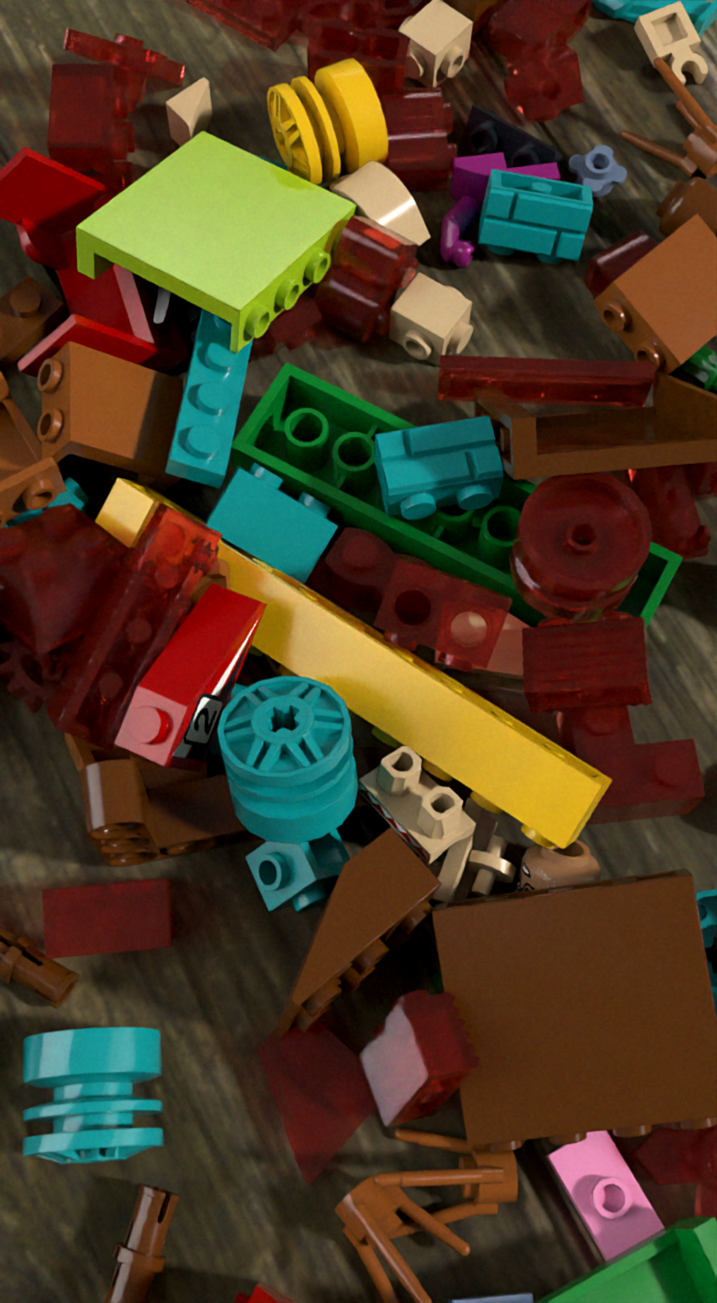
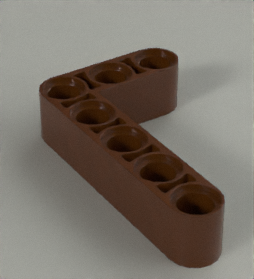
M360 747L353 749L357 781L380 765L383 759L380 748ZM130 760L101 761L82 768L78 773L87 836L109 866H134L264 839L249 832L236 817L226 774L148 790L136 764ZM357 790L355 807L344 822L379 815L380 813Z

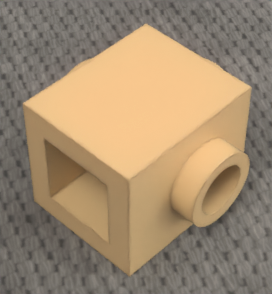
M432 0L415 16H409L400 26L397 33V66L408 77L418 80L433 91L447 77H454L462 68L464 61L469 58L473 22L442 0Z
M419 272L391 308L389 338L402 345L411 356L420 360L426 359L441 368L452 352L459 354L465 348L472 335L473 326L469 324L472 302L466 299L457 289L451 286H443Z

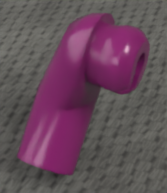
M470 196L461 197L442 219L440 255L448 265L454 263L460 268H465L471 263L474 256L472 252L476 249L473 242L463 239L465 230L480 213L478 202Z

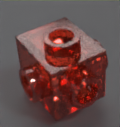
M559 41L551 45L547 42L533 43L523 47L520 50L521 55L506 60L509 77L504 78V90L511 108L515 107L529 120L537 122L548 121L558 117L562 109L585 102L577 52L563 42Z

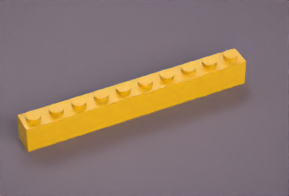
M117 478L87 536L93 540L92 534H96L101 539L108 561L111 562L109 546H111L112 551L117 559L114 557L115 565L126 570H132L134 567L148 576L145 584L162 595L213 557L217 556L225 560L230 567L231 590L267 604L248 650L249 653L260 657L265 653L280 663L278 672L283 676L308 677L330 686L345 701L350 717L354 718L358 714L374 725L372 733L379 740L397 749L404 745L409 746L415 753L423 757L421 766L425 770L448 782L453 778L457 779L473 790L470 797L482 808L501 815L504 810L523 823L521 831L537 844L552 849L554 845L564 849L577 839L612 782L611 778L300 581L277 570L206 529L205 521L145 483Z

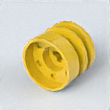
M354 58L345 59L318 69L314 78L315 86L306 76H298L292 79L290 86L287 83H279L269 87L267 105L273 136L278 151L290 173L320 186L322 180L326 183H332L339 178L340 164L348 173H354L369 161L382 164L388 156V135L381 104L370 78L364 68Z

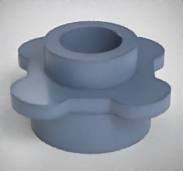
M598 145L594 150L585 155H573L569 160L568 168L572 173L576 174L575 183L590 186L592 197L608 194L614 184H622L627 176L626 169L616 163L613 158V150L606 145Z

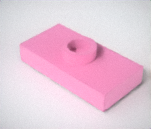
M607 1130L587 1132L585 1140L574 1144L562 1145L545 1156L606 1261L665 1228Z

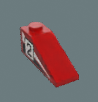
M212 583L138 684L114 744L164 767L200 772L219 725L222 711L227 705L267 604Z

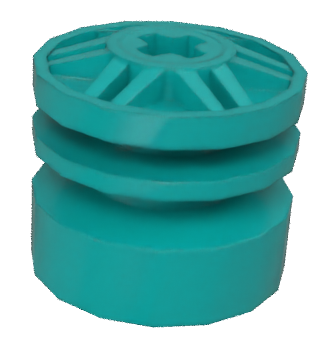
M280 676L262 680L237 693L222 711L217 733L236 817L249 832L270 842L298 844L321 838L342 825L355 807L358 781L356 763L352 753L354 744L351 735V719L345 701L330 686L308 677Z
M103 1027L47 1032L25 1038L23 1083L37 1088L53 1089V1102L39 1104L24 1110L23 1121L30 1123H53V1134L23 1138V1156L41 1157L59 1162L60 1164H82L126 1160L144 1150L164 1146L162 1128H134L133 1117L163 1112L162 1101L133 1096V1084L145 1082L162 1075L161 1032L158 1029L142 1027Z

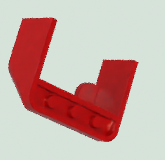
M23 147L0 170V218L16 224L21 240V248L28 258L36 263H42L57 270L70 317L17 363L19 372L37 378L43 362L55 355L68 341L161 373L171 371L188 357L187 342L171 297L164 322L155 323L153 319L159 290L158 285L117 264H114L95 280L78 272L76 226L121 192L26 147Z

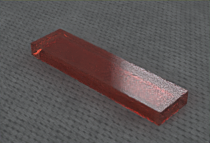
M440 355L437 399L473 401V388L494 386L516 403L642 407L646 402L655 379L654 362Z

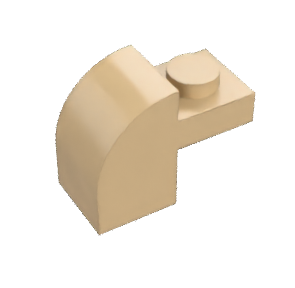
M369 161L353 174L342 176L329 186L330 192L357 204L354 227L358 231L356 240L366 260L394 265L430 238L421 213L410 192L399 178L382 164Z

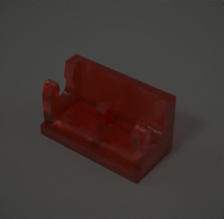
M684 464L628 469L647 540L682 556V560L707 556L711 536L708 526L701 525Z
M172 878L42 890L46 959L173 946L172 939L175 938Z

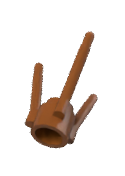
M658 57L654 60V66L679 98L676 108L694 129L683 144V149L687 152V155L683 157L628 130H622L620 137L634 146L679 167L690 178L698 171H701L707 178H711L717 173V126L709 119L664 60Z
M407 1128L396 1129L395 1137L397 1140L468 1154L470 1157H460L459 1169L377 1173L374 1177V1183L378 1187L460 1185L462 1198H473V1200L429 1213L443 1224L475 1215L497 1214L498 1203H515L518 1195V1175L513 1150L488 1152L485 1150L484 1145L468 1146L467 1139ZM407 1219V1221H403L389 1239L414 1234L425 1229L412 1219Z
M372 1175L356 1186L335 1208L334 1212L345 1224L342 1231L358 1251L384 1303L401 1302L373 1250L375 1248L382 1254L416 1303H432L417 1277L389 1239L403 1223L395 1212L400 1210L462 1256L469 1254L470 1246L454 1234L451 1229L409 1199L399 1186L378 1187L374 1183L375 1176Z

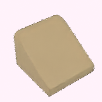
M205 77L166 101L170 135L181 147L201 131L206 132L213 116L209 81Z

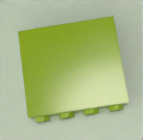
M201 131L76 226L78 272L95 280L114 264H117L232 323L230 351L237 354L254 337L260 338L268 329L270 322L284 309L290 310L297 302L300 294L313 282L319 283L325 276L328 268L340 257L345 258L349 255L355 245L358 234L357 229L354 227L357 204L205 131Z

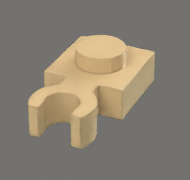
M681 1L638 17L634 30L653 67L656 68L654 60L660 57L683 85L686 82L685 76L682 74L683 71L691 73L697 84L703 83L708 73V66L700 55L694 53L701 40Z

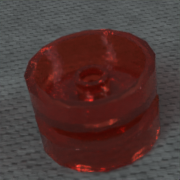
M598 472L553 476L540 483L524 502L509 557L512 581L525 602L546 617L568 623L596 621L616 610L631 592L637 576L648 558L653 536L648 510L634 490L610 475Z

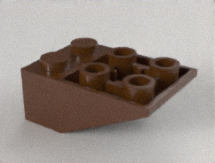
M391 827L343 865L323 908L276 1027L275 1033L280 1039L295 1026L302 1034L311 1029L330 1011L331 1006L329 1004L341 993L342 990L340 988L342 986L349 993L356 990L377 970L375 964L387 954L389 949L394 955L400 952L421 932L420 926L432 915L434 908L429 902L442 883Z

